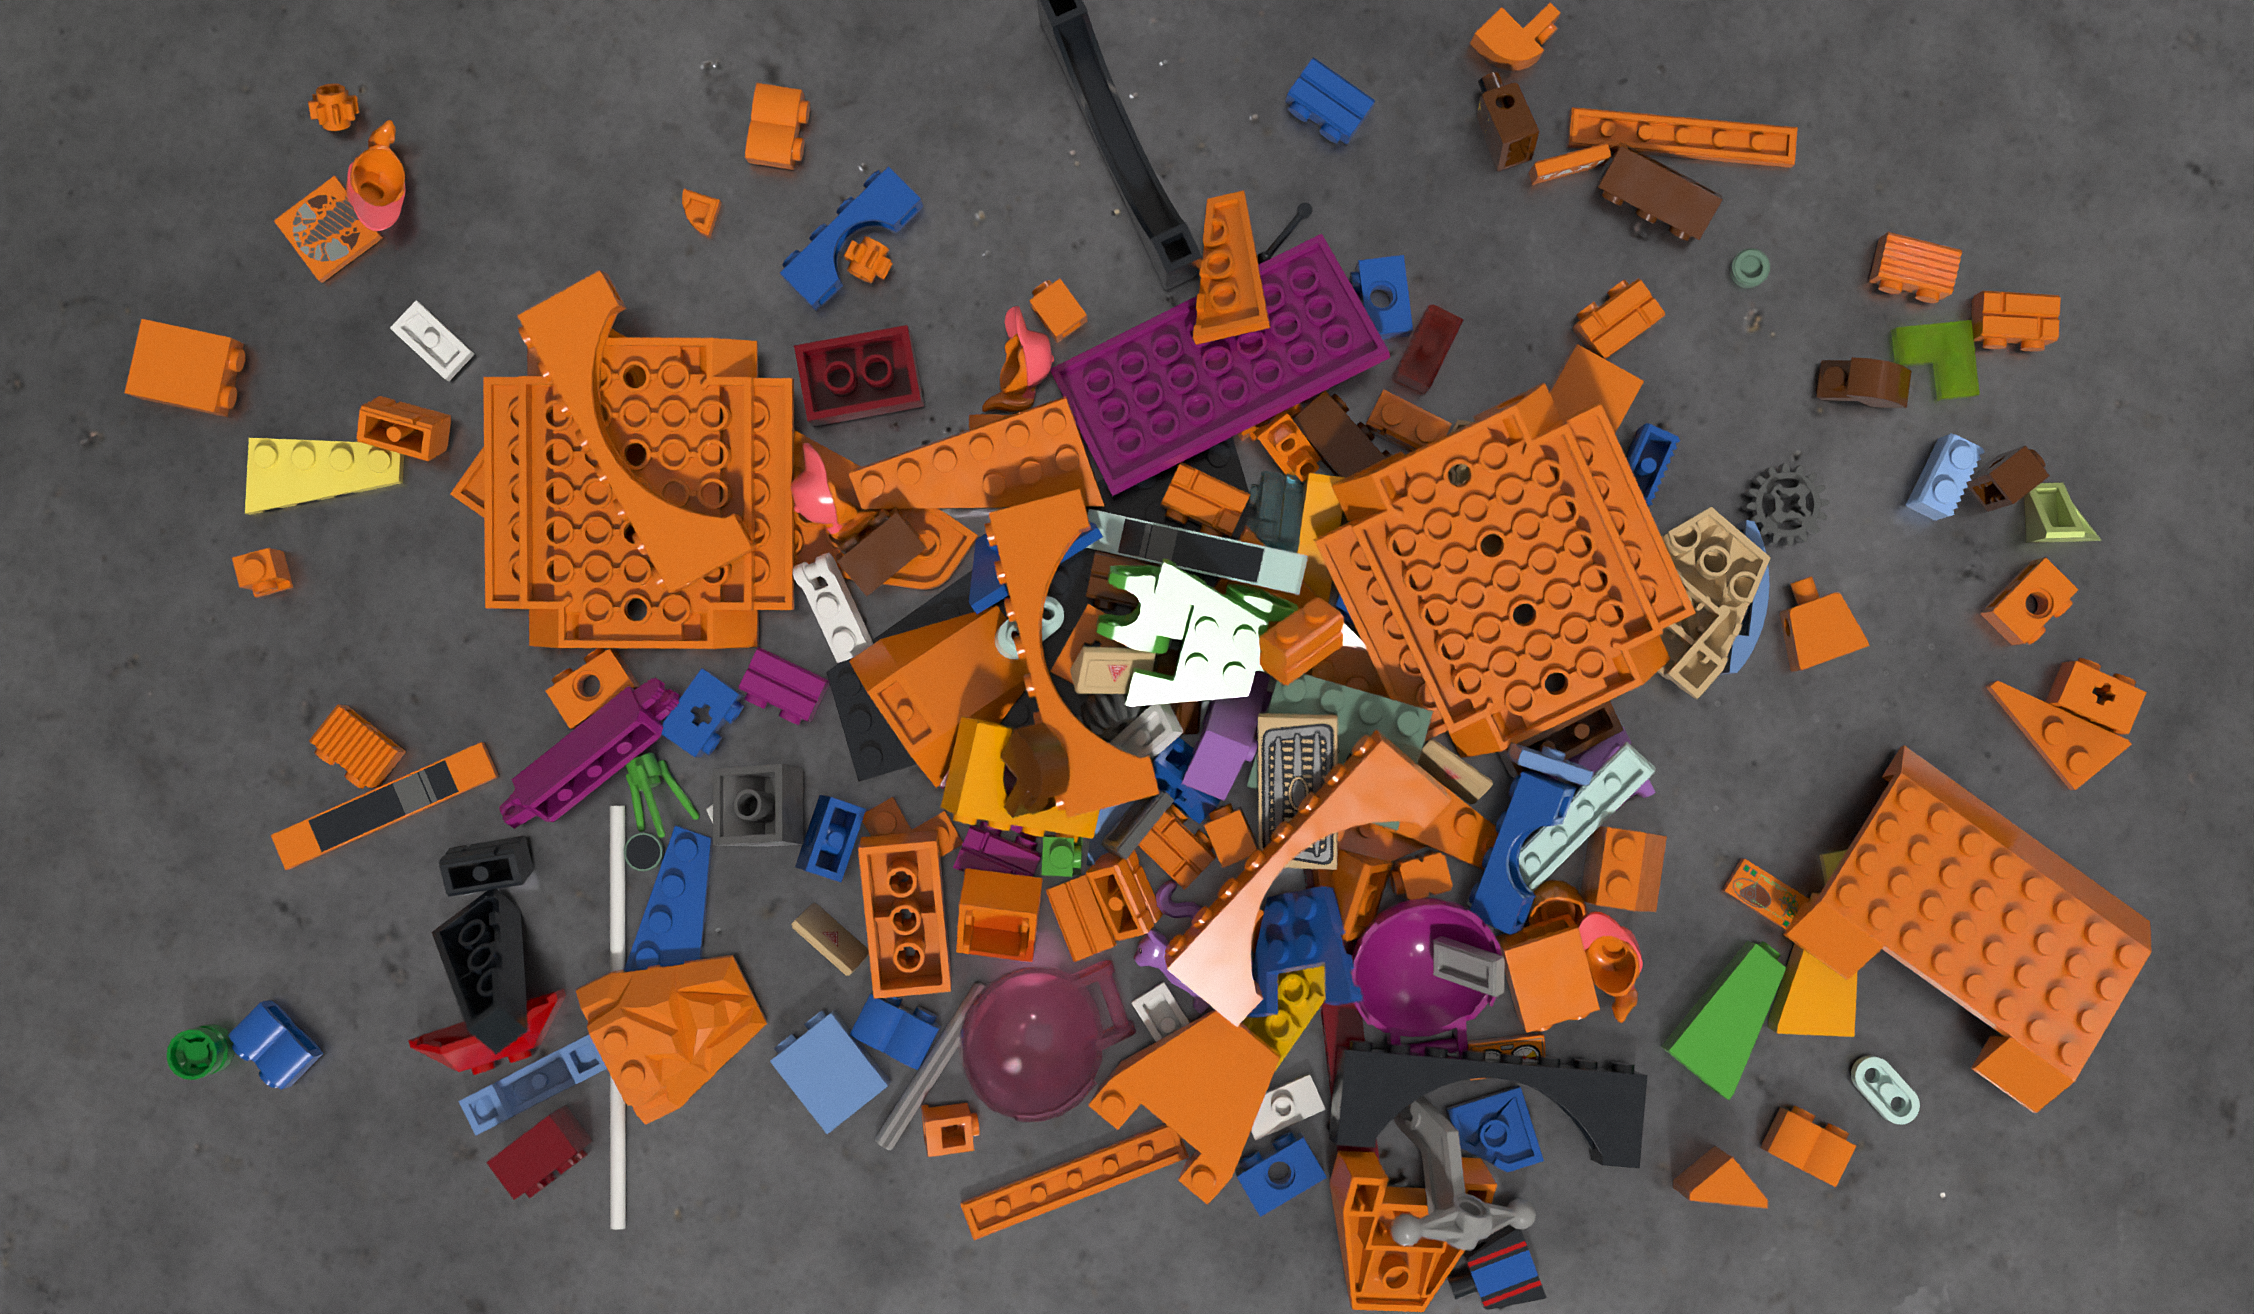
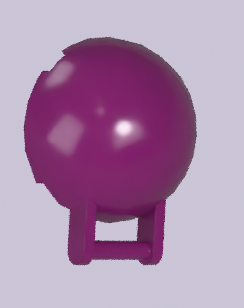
M1422 898L1396 903L1380 912L1369 922L1356 942L1352 954L1355 969L1351 971L1354 986H1360L1362 1001L1354 1002L1368 1026L1372 1024L1383 1033H1386L1387 1043L1401 1044L1400 1036L1427 1037L1452 1030L1453 1038L1408 1044L1411 1046L1410 1052L1425 1053V1047L1430 1046L1448 1049V1054L1456 1053L1457 1056H1462L1463 1050H1468L1466 1021L1475 1019L1487 1004L1492 1007L1496 997L1434 976L1433 940L1444 936L1502 956L1500 945L1484 921L1472 911L1457 903L1436 898Z

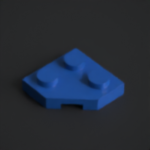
M1519 1085L1446 1108L1450 1123L1458 1130L1460 1148L1488 1161L1507 1173L1544 1161L1523 1092Z

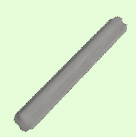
M979 981L974 983L878 1132L875 1141L883 1148L893 1149L992 995V990Z

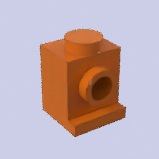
M265 548L232 558L239 587L253 590L254 597L256 598L293 588L284 551Z
M968 1103L929 1108V1105H921L923 1137L928 1157L974 1151L973 1136H979L980 1134L977 1112L970 1113Z

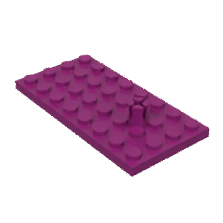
M1322 233L1259 264L1271 328L1195 345L1193 340V330L1197 318V296L1050 369L1062 396H1067L1076 424L1112 496L1390 358L1388 348Z

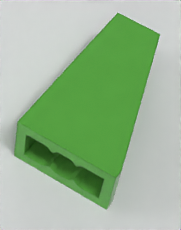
M1746 941L1661 1046L1717 1094L1727 1100H1730L1734 1095L1786 970V967L1777 961L1781 955L1764 941L1759 945Z

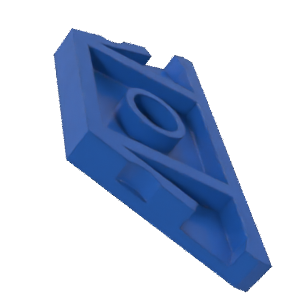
M1090 522L1091 530L1080 534L1060 563L1103 537L1095 523ZM986 534L976 539L969 604L976 614L1010 595L1007 583L1000 584L994 565L995 561L1000 560L997 545L990 547Z

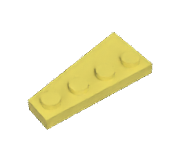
M249 438L245 514L252 515L265 510L295 506L308 501L334 498L337 495L352 492L358 493L403 483L404 454L361 442Z

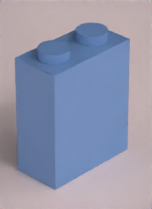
M823 1010L817 1013L804 1024L808 1029L806 1033L797 1040L791 1034L774 1048L778 1055L770 1061L826 1134L830 1133L891 1083V1080L863 1044L849 1035L852 1030L836 1010H833L828 1015Z

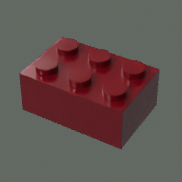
M908 325L794 345L807 421L813 427L924 407L912 334Z

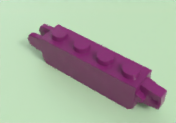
M656 677L651 678L647 683H643L636 690L630 686L625 688L511 779L515 790L499 807L504 822L514 829L536 815L545 822H555L660 738L663 731L660 721L669 715L672 710H675V707H678L680 695L670 688L665 690V684Z

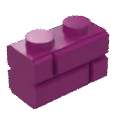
M758 647L738 689L747 693L744 700L765 709L767 703L781 709L778 716L796 725H800L802 719L807 722L813 720L830 683L828 679Z
M981 821L979 827L976 825L970 826L953 868L964 873L965 869L969 868L1034 876L1043 854L1036 851L1038 843L1019 835L1016 836L1015 841L1000 836L1002 830L987 826L988 822Z

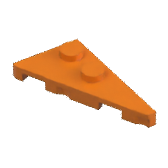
M1998 680L1986 686L1987 690L2069 790H2077L2132 745L2128 739Z

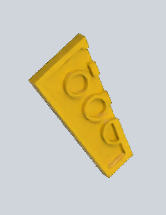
M1325 966L1278 974V1015L1259 1018L1246 1017L1242 1024L1281 1055L1275 1071L1325 1001Z

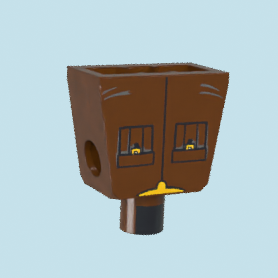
M1497 72L1483 76L1478 81L1482 94L1480 95L1477 117L1496 171L1498 172L1531 161L1540 131L1519 85L1514 82L1504 85L1500 74Z

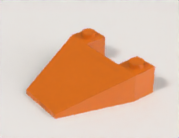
M1214 1009L1121 1061L1099 1086L1088 1106L1117 1130L1140 1104L1145 1106L1196 1149L1193 1155L1186 1161L1178 1181L1208 1205L1231 1180L1281 1055L1244 1024L1240 1023L1236 1027Z
M1338 1151L1329 1185L1348 1297L1352 1310L1424 1312L1465 1250L1455 1248L1446 1241L1421 1237L1417 1243L1411 1246L1397 1243L1391 1234V1224L1397 1216L1411 1214L1420 1219L1429 1214L1426 1188L1387 1186L1389 1178L1374 1152ZM1461 1157L1465 1193L1480 1199L1484 1203L1492 1204L1497 1183L1481 1158Z

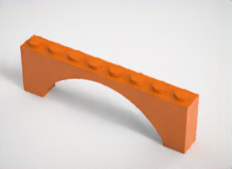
M599 270L517 315L523 325L518 330L525 344L530 349L535 347L541 361L537 362V365L548 383L554 382L560 395L556 397V400L566 417L572 416L579 427V430L575 432L579 443L586 452L591 450L598 464L594 466V469L600 481L605 487L610 485L617 497V499L613 500L618 514L624 521L629 519L636 533L632 535L635 545L642 555L648 553L655 567L651 569V573L656 583L662 590L667 588L669 593H677L758 549L740 514H732L726 518L709 516L688 510L668 501L640 481L627 467L615 449L602 414L600 370L603 352L611 328L618 313L627 308L609 275Z
M1077 489L990 512L991 522L984 524L990 547L997 545L1000 560L995 561L994 565L999 583H1007L1010 598L1004 599V604L1009 621H1017L1020 636L1014 637V643L1019 660L1025 658L1027 660L1030 674L1023 676L1029 698L1036 696L1040 711L1033 713L1035 724L1044 723L1062 744L1069 762L1070 779L1065 794L1054 796L1058 811L1065 810L1067 818L1160 794L1151 757L1140 758L1120 750L1089 730L1071 712L1060 697L1046 665L1042 644V619L1049 586L1068 549L1082 532L1091 530L1081 490Z
M1377 729L1370 736L1364 735L1357 741L1352 749V756L1343 765L1337 764L1329 771L1325 778L1326 783L1316 794L1314 792L1308 794L1302 800L1298 807L1299 812L1289 823L1287 821L1282 822L1274 830L1271 836L1272 841L1262 851L1258 849L1251 854L1244 865L1245 870L1236 879L1230 878L1220 888L1218 892L1219 897L1209 908L1207 906L1202 907L1193 917L1192 926L1183 936L1181 934L1176 935L1165 949L1166 954L1164 956L1167 970L1236 1027L1263 1000L1260 986L1252 977V932L1263 897L1281 870L1301 851L1316 841L1353 826L1377 822L1418 823L1425 829L1452 801L1443 786Z

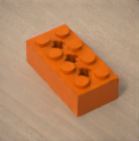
M938 830L861 837L858 852L874 999L951 992L952 971ZM898 871H905L908 875L906 882H900L899 876L896 875ZM909 909L912 912L911 918L904 919V915L900 913V910ZM904 947H913L916 950L915 955L908 956Z

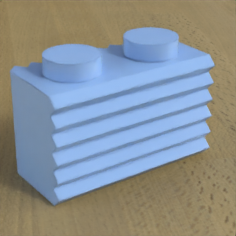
M1952 433L1938 438L1906 506L1935 521L1955 515L1953 509L1958 508L1956 503L1961 501L1960 496L1964 495L1963 489L1968 487L1966 482L1971 481L1970 475L1975 474L1973 468L1978 467L1977 461H1980V455L1985 453L1983 448Z

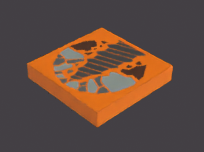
M335 175L274 220L318 281L322 283L383 238L378 231L370 230L362 224L353 206L348 201L345 186Z

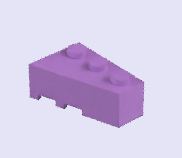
M1256 671L1249 696L1210 700L1202 723L1204 726L1199 742L1196 741L1192 752L1194 757L1185 772L1181 784L1225 801L1244 760L1251 762L1258 748V740L1254 739V737L1258 738V716L1260 713L1266 712L1272 697V693L1266 691L1270 675Z

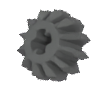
M1126 694L1090 695L1087 698V702L1082 704L1080 715L1083 719L1082 723L1107 742L1111 739L1113 740L1146 710L1145 705H1126Z

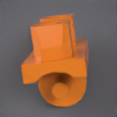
M1285 410L1278 413L1269 424L1253 432L1291 483L1297 478L1300 481H1305L1309 473L1318 471L1319 466L1317 462L1321 460L1320 456Z

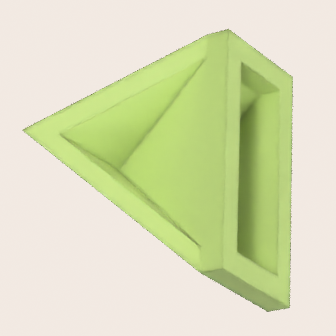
M2040 483L2024 496L2026 543L2102 541L2072 503L2064 483Z

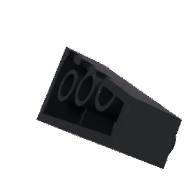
M498 889L488 890L431 933L467 1031L497 1054L528 1031L521 910Z

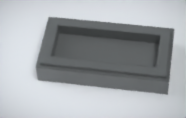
M1159 789L1160 794L1135 800L1101 841V845L1109 853L1126 860L1174 802V799L1167 792Z

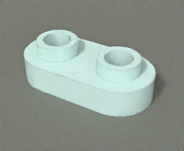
M1050 596L1046 597L1044 609L1050 612L1051 619H1042V642L1052 635L1062 625L1064 620V611L1061 604ZM1008 619L997 630L995 645L999 653L1004 657L1019 659L1015 643L1011 638L1012 632H1019L1017 621L1010 622Z
M1868 1055L1861 1057L1854 1063L1851 1070L1853 1084L1883 1118L1900 1125L1907 1124L1916 1118L1920 1109L1918 1096L1887 1061ZM1869 1068H1873L1876 1073L1875 1078L1871 1081L1865 1079V1072ZM1899 1096L1901 1106L1893 1110L1891 1108V1101L1894 1097Z

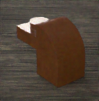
M1851 357V360H1821L1817 398L1831 401H1859L1869 407L1907 408L1912 370L1897 363L1870 358Z
M1044 723L1015 729L1000 756L1001 760L1018 778L1004 805L1005 810L1012 818L1040 812L1047 805L1048 798L1066 793L1070 779V768L1066 752L1060 741Z

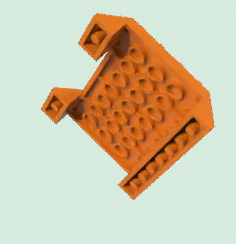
M1905 745L1901 746L1882 778L1889 782L1885 791L1816 901L1806 902L1801 905L1783 935L1845 979H1850L1883 949L2003 1035L1989 1037L1971 1069L2028 1110L2037 1113L2075 1082L2152 952L2150 921Z

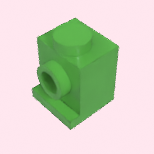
M1044 835L1041 875L1065 877L1081 875L1083 837H1078L1077 843H1074V838Z

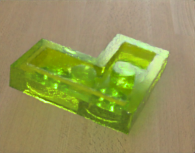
M1971 320L1896 327L1892 330L1895 363L1902 366L1933 364L1937 401L1971 398L1980 395Z

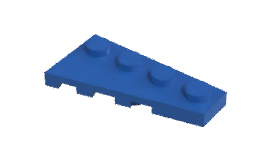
M678 825L674 827L624 971L645 970L648 966L660 965L661 967L684 964V961L702 959L704 923L706 922V899L710 880L713 837Z

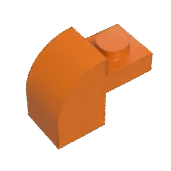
M1550 2L1522 28L1501 7L1475 32L1470 44L1486 61L1497 68L1508 71L1528 68L1535 64L1544 52V49L1536 41L1543 45L1557 31L1558 28L1554 24L1561 12Z

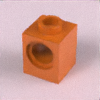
M1060 278L1054 283L1047 280L1032 291L1034 297L1029 300L1030 307L1056 343L1087 322V314Z

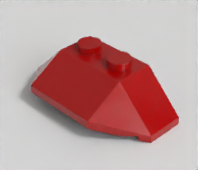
M561 989L527 1000L528 1031L497 1054L467 1031L464 1021L408 1040L410 1048L457 1072L471 1069L473 1075L496 1068L495 1060L508 1057L509 1063L531 1057L530 1049L542 1044L566 997L565 990Z

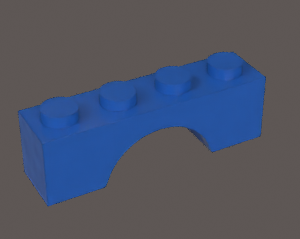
M889 166L883 172L880 170L874 172L863 185L865 190L856 199L849 197L836 211L838 216L829 225L826 223L820 225L809 238L811 243L802 252L795 250L783 262L782 266L784 269L780 272L781 276L816 312L843 286L838 273V257L842 246L849 237L860 230L871 227L885 228L897 233L924 207L921 198Z
M1535 770L1522 772L1521 776L1518 775L1514 779L1509 790V796L1512 797L1509 808L1501 814L1496 824L1495 831L1499 834L1495 845L1488 849L1482 862V868L1485 871L1481 882L1475 884L1469 896V903L1472 904L1470 911L1476 914L1484 923L1507 934L1522 931L1535 894L1525 884L1520 873L1519 854L1525 839L1537 828L1563 824L1576 790L1575 787Z

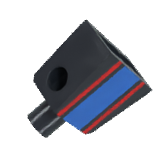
M1510 1224L1490 1234L1487 1238L1478 1241L1474 1249L1465 1250L1462 1256L1468 1270L1447 1278L1455 1300L1477 1293L1478 1299L1485 1310L1547 1298L1521 1229H1515Z

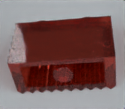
M1434 304L1429 305L1424 311L1410 339V343L1406 347L1403 357L1393 374L1396 381L1424 394L1431 388L1463 322L1462 318Z

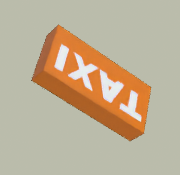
M1604 143L1537 161L1529 171L1531 183L1534 185L1605 166L1611 158L1609 146Z

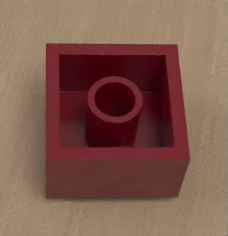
M564 1105L549 1114L486 1163L513 1200L524 1193L530 1199L557 1179L553 1171L557 1170L562 1175L586 1157L588 1154L584 1148L593 1140L567 1105Z

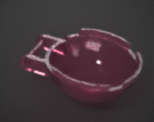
M1111 960L1098 962L1072 975L1053 967L1019 968L1006 972L991 981L974 998L965 1014L960 1030L959 1056L962 1070L974 1093L989 1109L995 1113L998 1112L1012 1117L1019 1122L1046 1121L1061 1116L1079 1105L1095 1087L1097 1082L1094 1081V1078L1103 1060L1102 1050L1136 1033L1133 1021H1128L1113 979L1112 974L1115 972V968ZM1096 981L1099 982L1114 1025L1104 1031L1099 1010L1090 993L1085 988V986Z

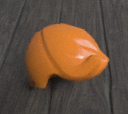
M1549 880L1539 885L1533 891L1535 898L1528 914V921L1530 925L1569 914L1576 925L1579 926L1587 914L1586 904L1580 892L1571 884L1562 880Z

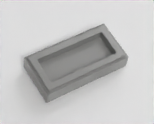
M1444 936L1433 940L1434 976L1494 997L1504 993L1505 957Z

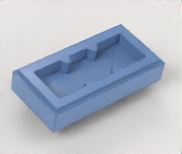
M1511 742L1507 752L1508 758L1519 765L1584 786L1590 784L1593 772L1586 767L1565 760L1566 753L1547 746H1543L1542 752Z

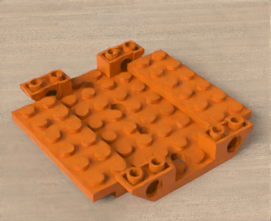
M608 337L600 370L601 407L608 434L624 463L652 491L674 504L691 511L715 517L726 518L732 514H740L758 549L677 593H669L667 588L662 590L658 586L651 573V569L655 566L648 553L642 555L635 543L629 540L627 528L631 522L629 519L624 521L618 514L613 500L617 499L610 485L605 487L600 481L594 469V466L598 464L591 450L586 452L576 437L575 432L579 430V427L572 416L566 417L556 400L560 393L554 382L548 383L540 372L537 362L541 361V358L535 347L530 349L527 346V376L483 377L485 608L529 609V646L552 648L670 649L759 647L758 610H794V499L790 488L794 480V379L758 378V341L722 338ZM634 366L642 367L646 373V381L639 388L630 387L626 381L628 370ZM636 443L641 444L647 454L645 461L639 466L630 464L626 456L628 448ZM634 598L643 600L647 606V614L640 621L632 619L627 612V606Z
M1544 382L1473 416L1475 422L1407 455L1400 451L1332 484L1331 487L1347 520L1350 522L1314 539L1389 698L1433 711L1425 741L1448 731L1461 758L1503 751L1510 747L1511 742L1518 744L1643 685L1670 660L1660 637L1663 634L1662 629L1696 613L1602 404L1597 402L1560 420L1559 412ZM1455 464H1465L1469 469L1468 479L1460 485H1454L1448 480V471ZM1489 534H1496L1500 536L1502 541L1499 551L1491 555L1483 553L1480 547L1482 539ZM1520 604H1529L1533 607V617L1527 623L1520 624L1513 619V612ZM1556 672L1564 674L1565 684L1562 689L1551 692L1545 688V680L1550 674Z

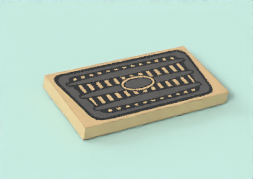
M1259 714L1258 793L1259 849L1261 851L1272 841L1271 836L1274 830L1282 822L1287 821L1289 823L1299 812L1298 807L1302 800L1312 792L1316 794L1326 783L1325 778L1329 771L1338 764V715ZM1338 832L1316 841L1295 856L1284 868L1337 870Z

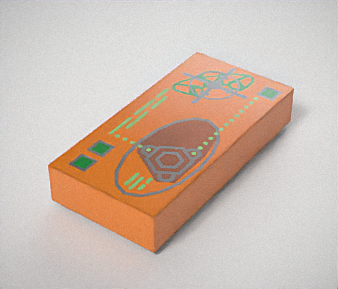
M1741 858L1722 889L1725 893L1784 930L1788 928L1801 905L1810 900L1745 858Z

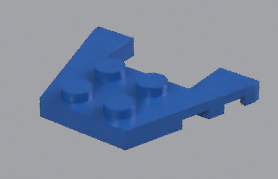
M1320 886L1267 897L1252 965V977L1260 986L1263 1000L1247 1015L1248 1018L1278 1015V974L1325 966V1004L1341 1005L1362 1001L1360 986H1354L1351 971L1355 969L1352 955L1345 953L1341 936L1345 934L1333 888Z

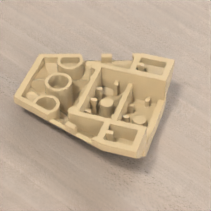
M1712 507L1662 536L1696 613L1662 629L1663 634L1660 637L1670 660L1657 672L1667 680L1674 682L1680 689L1696 700L1724 670L1732 644L1741 630L1743 618L1749 604L1754 599L1771 558Z

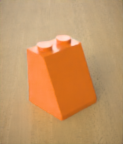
M1599 826L1588 837L1580 892L1584 902L1632 911L1656 912L1667 836Z

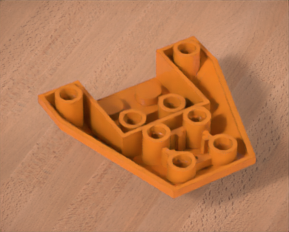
M998 605L987 608L979 614H976V612L880 639L849 661L868 695L910 756L936 788L940 785L950 768L961 716L1000 724L1026 690L1023 675L1030 674L1026 658L1021 660L1006 658L999 653L995 645V634L999 627L1007 621ZM1016 631L1011 633V638L1014 641V637L1018 636Z

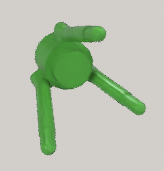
M648 753L636 757L626 764L629 773L626 775V779L631 791L634 815L639 832L645 830L639 792L643 791L657 834L660 838L665 836L662 820L651 790L652 787L661 783L659 776L663 777L691 817L695 820L699 818V813L669 772L665 760L657 762L654 753Z

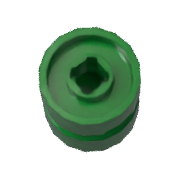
M207 1024L178 1033L172 1038L167 1047L166 1058L169 1068L175 1075L187 1080H196L224 1070L230 1065L235 1054L232 1048L234 1043L228 1036L229 1032L219 1025Z

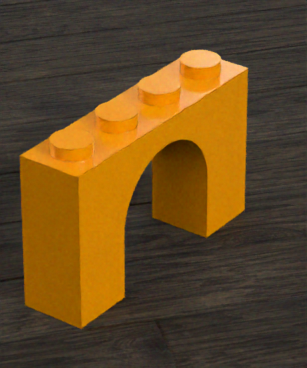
M961 716L940 808L953 813L954 821L976 825L977 819L988 821L987 826L999 830L1010 831L1011 825L1022 826L1021 832L1039 837H1044L1045 831L1056 832L1055 837L1074 838V843H1077L1078 837L1093 839L1100 810L1067 818L1065 810L1058 811L1054 797L1048 798L1047 805L1040 812L1012 818L1004 808L1008 796L1003 785L1005 763L1001 760L1000 756L1012 735L1013 729L994 722Z

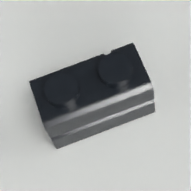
M525 836L471 844L469 848L466 845L451 847L439 860V867L448 897L523 885L527 877L533 872Z

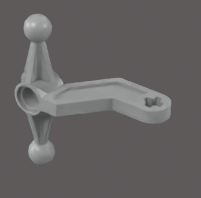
M1424 1096L1410 1104V1109L1407 1106L1394 1118L1398 1128L1422 1152L1429 1213L1420 1219L1411 1214L1397 1216L1391 1224V1234L1397 1243L1411 1246L1417 1243L1421 1237L1446 1241L1458 1249L1471 1250L1475 1248L1478 1240L1487 1238L1490 1234L1509 1224L1515 1229L1524 1230L1534 1223L1536 1211L1533 1204L1526 1199H1515L1507 1207L1484 1203L1480 1199L1465 1193L1458 1130Z

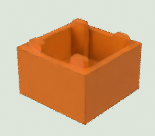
M966 868L959 902L956 953L1033 962L1043 878Z

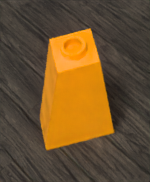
M1309 473L1303 483L1294 553L1308 556L1303 581L1329 604L1332 577L1314 539L1341 526L1343 510L1331 485L1345 478Z
M1812 892L1809 902H1815L1820 893ZM1794 944L1768 1019V1028L1777 1034L1855 1037L1858 971L1850 979H1845L1800 946Z

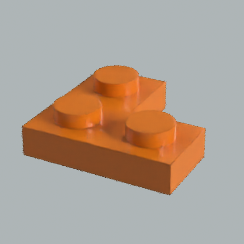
M894 797L865 812L862 820L871 836L938 830L940 857L963 845L964 842L946 810L912 829ZM898 871L896 874L899 876L900 881L908 877L905 871Z

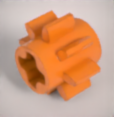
M325 84L318 87L316 94H312L313 100L308 101L311 119H318L319 125H322L323 129L329 131H340L350 127L351 121L355 120L354 114L359 113L356 95H349L348 90H345V87L340 84Z
M867 236L863 237L860 244L851 240L843 255L845 260L850 262L847 271L871 284L876 275L885 279L893 264L890 259L886 258L889 248Z

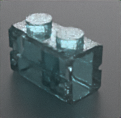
M1263 471L1261 472L1258 484H1251L1248 506L1255 507L1254 517H1247L1245 526H1248L1266 547L1297 553L1300 545L1299 537L1306 480L1300 481L1296 475L1287 474L1284 476L1282 473Z

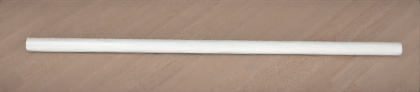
M610 806V972L625 969V806ZM610 1075V1229H625L626 1103Z

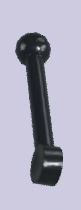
M1301 203L1297 208L1296 216L1265 252L1257 255L1259 264L1271 259L1274 252L1300 221L1311 216L1312 206L1309 203Z

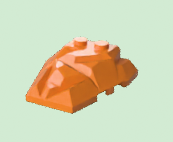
M734 955L684 961V964L661 967L660 965L648 966L645 970L624 972V970L612 971L576 989L581 1010L588 1021V1033L624 1102L627 1105H632L636 1115L645 1125L681 1108L692 1095L708 1082L725 1063L767 1024V1020Z

